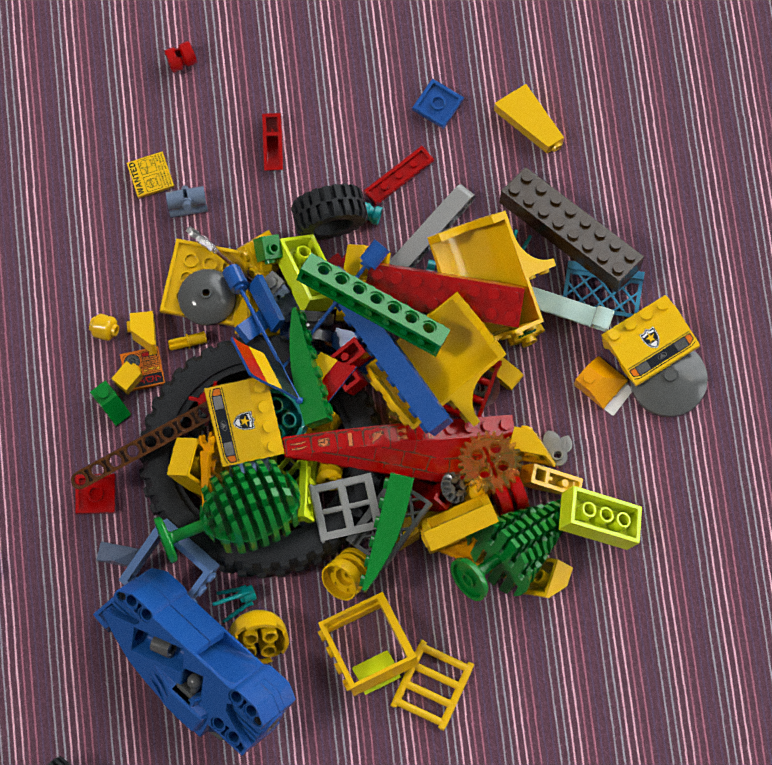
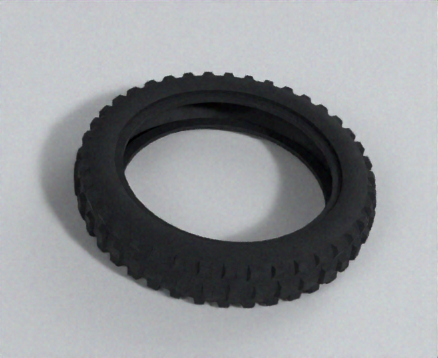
M259 334L247 344L241 337L236 338L241 343L276 360L262 334ZM273 335L269 339L284 365L290 357V341L287 340V336ZM230 340L219 342L216 348L212 346L201 351V356H193L185 362L184 368L178 367L174 371L172 380L170 382L166 381L161 387L160 397H154L151 406L153 410L145 418L146 430L142 431L140 436L198 406L197 401L188 400L189 396L200 397L205 388L213 387L214 381H217V385L251 377ZM312 345L315 350L323 353L322 348ZM341 387L329 402L333 411L341 418L343 429L380 426L382 422L380 414L377 413L374 407L375 402L372 396L368 395L365 387L354 396L345 392ZM183 417L180 423L184 428H186L190 418ZM167 426L163 429V434L166 437H172L174 429ZM148 436L145 439L149 447H153L157 443L156 438L153 436ZM176 439L139 458L143 463V468L139 469L141 480H145L146 487L143 488L145 497L150 498L151 505L149 507L153 515H158L163 520L167 518L176 527L181 528L200 520V511L189 499L183 486L167 475L173 447ZM352 467L346 468L344 479L371 473L376 497L382 491L380 480L384 479L385 474L357 470V468ZM364 482L345 486L349 504L368 500ZM338 492L325 509L341 506ZM370 505L351 509L354 526L357 525ZM343 511L323 515L327 532L346 528ZM316 518L315 522L307 523L291 531V534L287 537L280 534L281 540L276 543L272 541L271 536H268L270 545L263 548L259 540H256L258 546L256 551H251L248 544L244 542L247 552L244 554L238 553L236 546L232 542H230L232 553H226L220 540L215 538L213 541L205 532L189 537L220 565V572L226 574L237 572L238 576L243 578L247 576L253 577V575H257L258 578H271L273 574L280 578L285 577V575L290 574L294 570L296 573H300L309 569L311 564L315 567L322 564L326 556L330 555L333 557L341 550V545L349 544L346 540L348 536L326 540L325 543H322Z

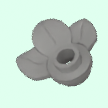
M546 431L543 436V444L555 461V466H562L568 459L567 453L572 449L571 438L569 435L560 438L555 432ZM555 454H561L560 458H555L554 456Z

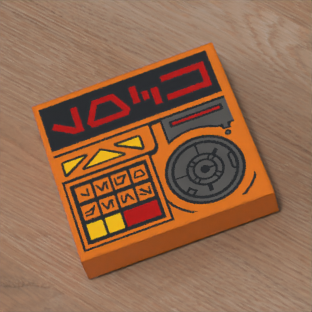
M158 346L157 354H152L146 349L120 354L122 365L127 361L130 364L135 363L142 369L143 379L132 391L164 385L165 379Z

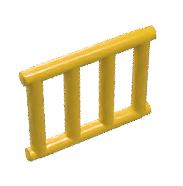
M421 640L415 650L419 665L405 672L390 706L407 710L438 725V728L444 731L470 677L474 664L471 662L464 663L428 646L427 642ZM423 652L463 670L459 681L420 664L419 661ZM416 670L454 688L451 699L449 700L411 682L414 671ZM406 689L445 706L446 709L442 718L402 700Z

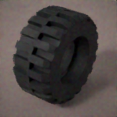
M347 183L322 186V188L313 189L297 197L291 207L297 234L299 236L314 234L316 240L332 239L333 237H340L351 233V231L363 226L368 218L361 189Z

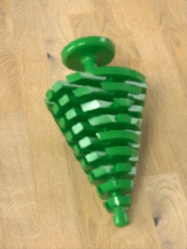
M561 499L556 502H547L545 506L540 504L516 510L515 512H508L500 518L497 516L499 522L467 535L468 546L474 539L477 540L470 553L474 562L467 558L459 557L451 563V574L458 588L468 598L474 601H481L488 594L487 580L495 586L502 577L506 576L499 588L500 591L508 594L516 585L518 588L513 596H521L525 593L551 553L553 546L556 545L558 538L564 532L559 530ZM483 553L484 555L487 554L483 562L477 566L475 563L481 558ZM492 570L491 574L486 580L485 576Z

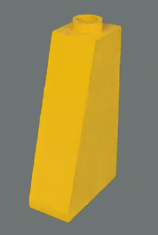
M527 84L495 102L494 111L544 152H555L562 147L563 135Z

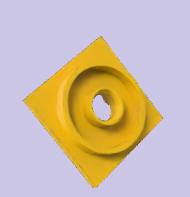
M176 238L159 310L160 313L186 317L182 313L178 302L180 286L186 277L198 270L213 269L223 272L229 264L216 254L218 251L234 264H238L242 271L248 274V268L245 262L241 260L238 250L215 246L216 251L213 252L198 242ZM203 292V295H204V296H208V295L210 294V293H204V292ZM236 294V304L232 313L218 324L235 327L234 317L242 300V294Z

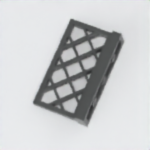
M382 489L376 497L378 506L381 496L385 497L386 489ZM413 489L409 499L411 513H406L405 518H412V524L409 527L401 528L400 540L395 544L389 559L384 565L385 569L433 505ZM422 501L426 504L421 511L414 512L413 502ZM370 507L357 525L373 522ZM375 530L348 535L346 540L364 554L371 555L372 548L364 549L361 545L365 539L371 538V535L375 536L376 533Z

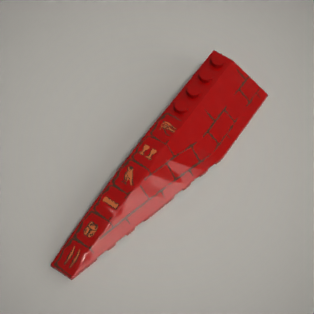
M512 415L478 417L480 422L476 426H473L470 422L465 423L463 419H452L454 422L436 436L430 433L426 434L420 425L413 430L409 425L405 426L401 423L282 437L285 458L309 462L316 461L321 464L339 465V467L357 468V470L387 475L395 473L417 478V480H430L435 483H441L443 476L451 472L460 474V478L465 479V481H472L477 478L485 480L495 475L503 478L505 471L515 469V456L509 450L514 423Z

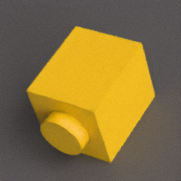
M126 361L111 379L117 387L129 395L143 379L142 369L135 363L130 364Z

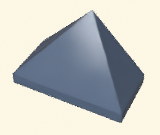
M101 541L96 561L128 567L139 549Z

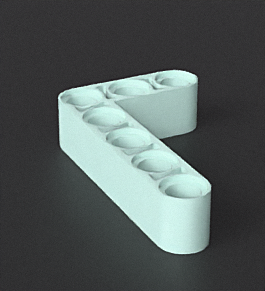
M532 286L540 311L604 332L609 330L614 310L602 306L593 307Z

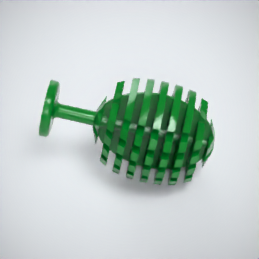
M261 459L254 460L257 471H255L249 461L243 463L244 473L241 472L238 465H235L231 468L232 478L226 470L220 473L222 484L219 483L216 476L210 478L213 491L210 493L207 485L201 489L205 502L203 507L200 503V520L176 530L168 531L161 517L153 519L170 563L173 564L178 560L173 546L174 543L201 532H205L213 541L215 538L219 539L226 553H232L230 542L234 543L240 554L247 553L244 542L248 544L251 551L258 550L256 540H259L263 548L270 545L268 536H271L274 543L280 541V529L282 534L287 537L291 534L288 522L291 521L294 528L299 524L296 510L298 507L300 509L301 495L297 482L287 471L283 475L275 460H268L271 468L270 471H268Z

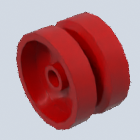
M514 468L504 472V481L499 475L488 478L493 501L501 516L508 512H514L513 505L516 510L530 507L523 483Z

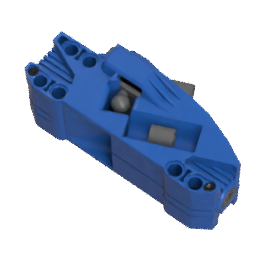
M151 568L139 577L131 580L116 590L113 595L115 601L103 612L115 639L128 661L159 696L163 704L199 737L210 732L220 741L225 740L243 756L276 729L285 710L296 700L290 683L272 666L263 664L187 595L186 588L167 571Z

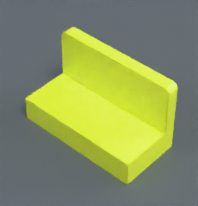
M384 651L352 667L359 681L395 662L389 652ZM400 674L364 691V694L367 695L401 678Z

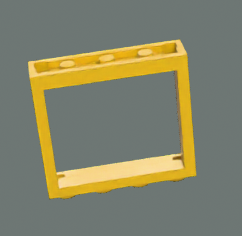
M485 492L453 506L447 511H442L422 520V526L419 528L425 547L430 546L431 551L495 524L499 520L488 494Z
M383 592L318 623L321 629L318 631L322 642H327L328 647L325 648L330 658L334 657L337 662L334 664L336 671L339 675L343 674L345 678L342 680L346 691L351 690L353 696L419 665L417 656ZM381 608L406 658L354 683L330 632Z

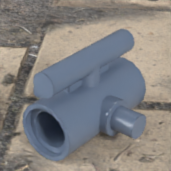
M184 185L181 187V190L166 192L170 218L208 212L204 186L188 188V186Z

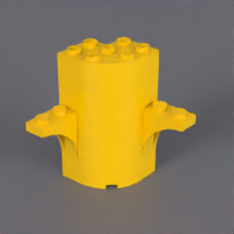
M506 211L478 218L427 237L438 272L526 286L518 328L483 322L496 340H499V338L504 340L510 338L511 335L512 338L524 334L523 331L534 330L537 328V324L544 322L530 280L536 278L535 274L537 273L538 275H543L550 272L549 268L556 266L554 258L540 260L527 254L520 247L513 234Z
M456 292L438 308L426 315L451 329L436 357L400 337L396 342L443 406L448 402L454 410L458 408L461 411L459 415L465 423L470 422L473 426H476L480 421L473 409L472 399L475 386L480 377L503 358L506 353L460 294ZM375 358L365 366L368 371L366 376L371 381L370 383L374 389L382 393V397L387 402L386 404L393 413L396 412L398 414V418L405 426L409 425L414 430L422 422L418 417L414 418L408 410L410 405L407 401L404 403L397 394L400 391L396 386H391L386 379L388 377L385 371L382 372L376 365L378 360Z

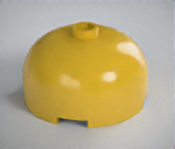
M252 610L240 615L234 620L228 631L254 656L257 654L255 643H258L261 655L266 657L259 659L263 664L273 662L271 657L277 656L280 653L284 654L289 646V637L284 622L279 616L267 610Z

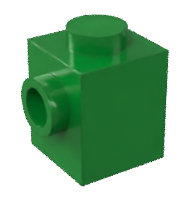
M279 234L261 236L253 240L257 263L273 264L277 263L276 259L283 257Z

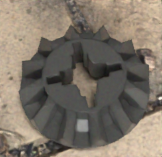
M454 472L443 476L441 490L449 502L457 504L464 501V497L468 494L465 491L467 488L464 485L465 479H461L460 474H455Z

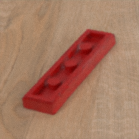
M423 146L419 147L364 190V194L376 207L433 163L434 158Z

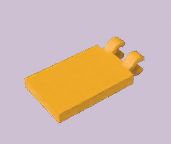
M214 430L209 432L208 442L205 439V434L198 437L199 444L203 448L200 451L201 489L207 485L210 493L213 491L210 478L216 476L219 483L222 484L220 473L224 470L229 472V466L222 467ZM202 494V507H203V504H204L205 501H204V497H203V494Z

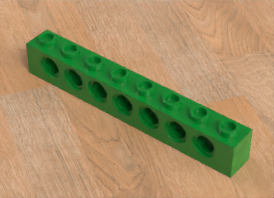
M313 253L309 255L301 267L296 279L435 357L451 330Z

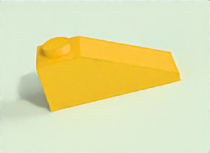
M535 463L522 465L520 479L525 487L560 495L572 486L582 488L583 479Z

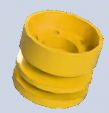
M348 547L324 567L321 578L323 585L331 595L340 600L348 601L361 591L363 587L359 586L362 574L366 575L367 567H364L366 554L359 549Z

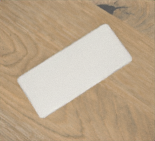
M625 384L604 410L611 415H615L632 393L630 386Z

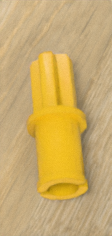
M205 331L190 335L185 334L184 337L171 339L168 341L169 349L176 350L184 347L190 349L191 346L207 343Z

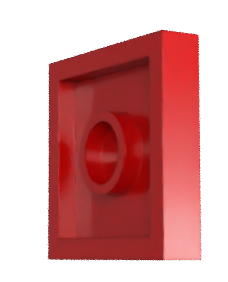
M82 474L76 475L75 482L83 485L86 482V478ZM109 474L83 489L75 488L76 515L116 514L115 474Z

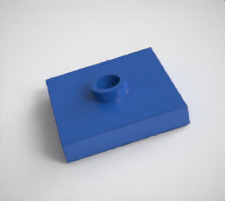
M432 78L412 107V110L444 129L463 102L464 97Z

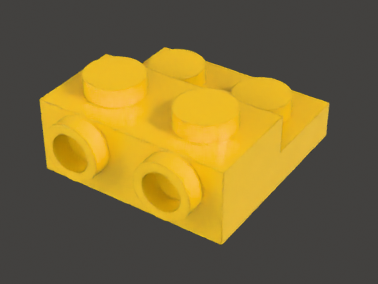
M270 230L263 232L237 248L241 260L245 262L249 275L253 279L256 275H263L265 278L272 270L276 272L280 268L278 263L265 265V262L257 263L253 240L261 236L272 235Z

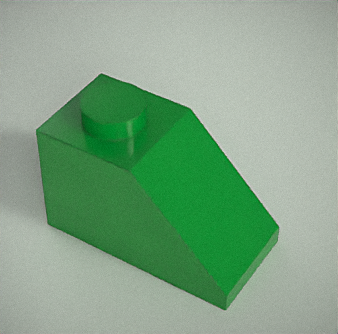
M106 380L90 391L93 399L116 427L131 416L129 410Z

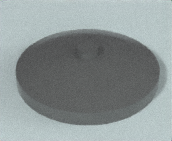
M692 351L638 386H635L630 379L629 381L632 394L640 406L654 415L668 418L682 416L693 410L700 403L707 388L708 377L702 359L695 351Z

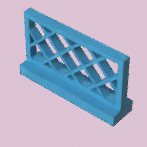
M568 261L563 297L567 298V295L574 292L579 298L578 302L586 304L583 300L593 295L598 301V304L594 307L600 305L605 307L603 303L612 298L617 304V307L613 309L615 311L614 315L629 318L639 311L645 272L638 271L620 289L625 292L628 299L619 304L613 296L616 292L611 293L601 280H599L601 285L592 290L587 281L592 277H597L576 261ZM570 274L578 275L582 282L573 287L569 282ZM630 283L638 284V290L632 296L624 288ZM585 284L590 293L581 298L576 289ZM604 287L609 296L600 301L594 292ZM629 300L635 306L634 314L626 313L622 308Z

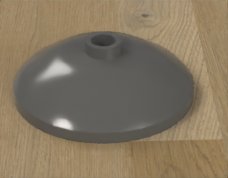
M202 269L193 272L182 282L178 292V302L186 318L193 323L209 326L224 321L232 313L236 304V294L231 292L222 272L213 269ZM209 291L210 294L208 296H204L203 292Z

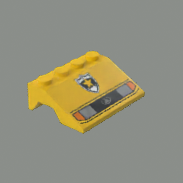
M666 295L601 335L603 347L612 352L624 373L635 386L640 385L700 347L699 342L680 312Z
M252 377L204 389L222 467L284 454L268 385Z

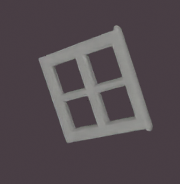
M371 473L314 486L312 484L309 485L322 543H325L326 540L377 529L374 528L376 516H380ZM364 482L368 500L349 504L345 486ZM337 488L341 506L322 510L319 492ZM370 505L373 522L354 526L351 509ZM343 511L346 528L327 532L323 515Z

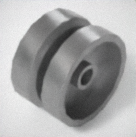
M301 310L307 316L308 322H306V326L310 331L325 314V312ZM330 313L321 325L331 326L334 314ZM320 325L312 335L313 340L311 342H331L332 331L321 328Z

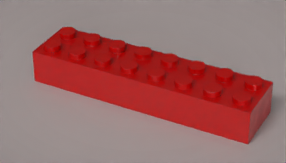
M380 263L376 270L373 268L370 271L368 270L366 279L367 284L374 286L376 289L392 296L416 311L431 313L458 292L482 322L519 327L526 286Z

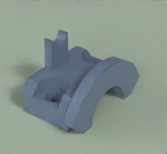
M283 284L282 288L273 294V297L287 323L291 320L289 313L292 308H300L289 289Z

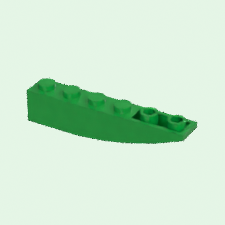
M293 307L290 322L291 372L294 387L299 397L303 398V402L299 406L304 424L313 429L332 422V414L334 412L326 397L328 396V390L322 383L323 372L316 362L318 355L311 344L313 337L306 326V322H308L307 316L304 311Z
M390 473L389 478L385 477L383 489H386L385 497L381 496L378 506L382 510L380 516L375 518L374 528H377L375 536L371 535L369 543L372 551L371 555H366L364 567H367L366 575L362 574L359 586L363 587L362 592L364 593L369 590L379 576L398 540L405 520L414 478Z

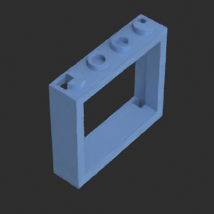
M169 519L163 520L168 531L178 529ZM156 527L119 578L122 584L126 585L131 580L137 578L136 575L161 541ZM186 538L174 543V546L203 571L187 594L197 603L195 599L207 590L206 584L216 577L215 572L220 565L190 538Z

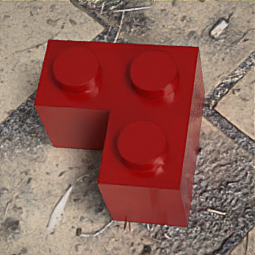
M353 337L330 356L342 363L358 366L342 385L345 392L353 396L369 384L358 368L372 358L366 351L364 342H361L356 337Z

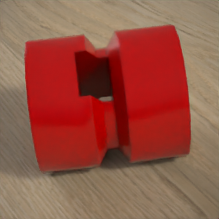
M189 41L179 44L178 48L171 47L164 50L173 73L182 70L185 65L190 67L198 63Z

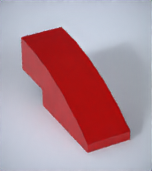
M281 113L262 114L264 171L283 170Z

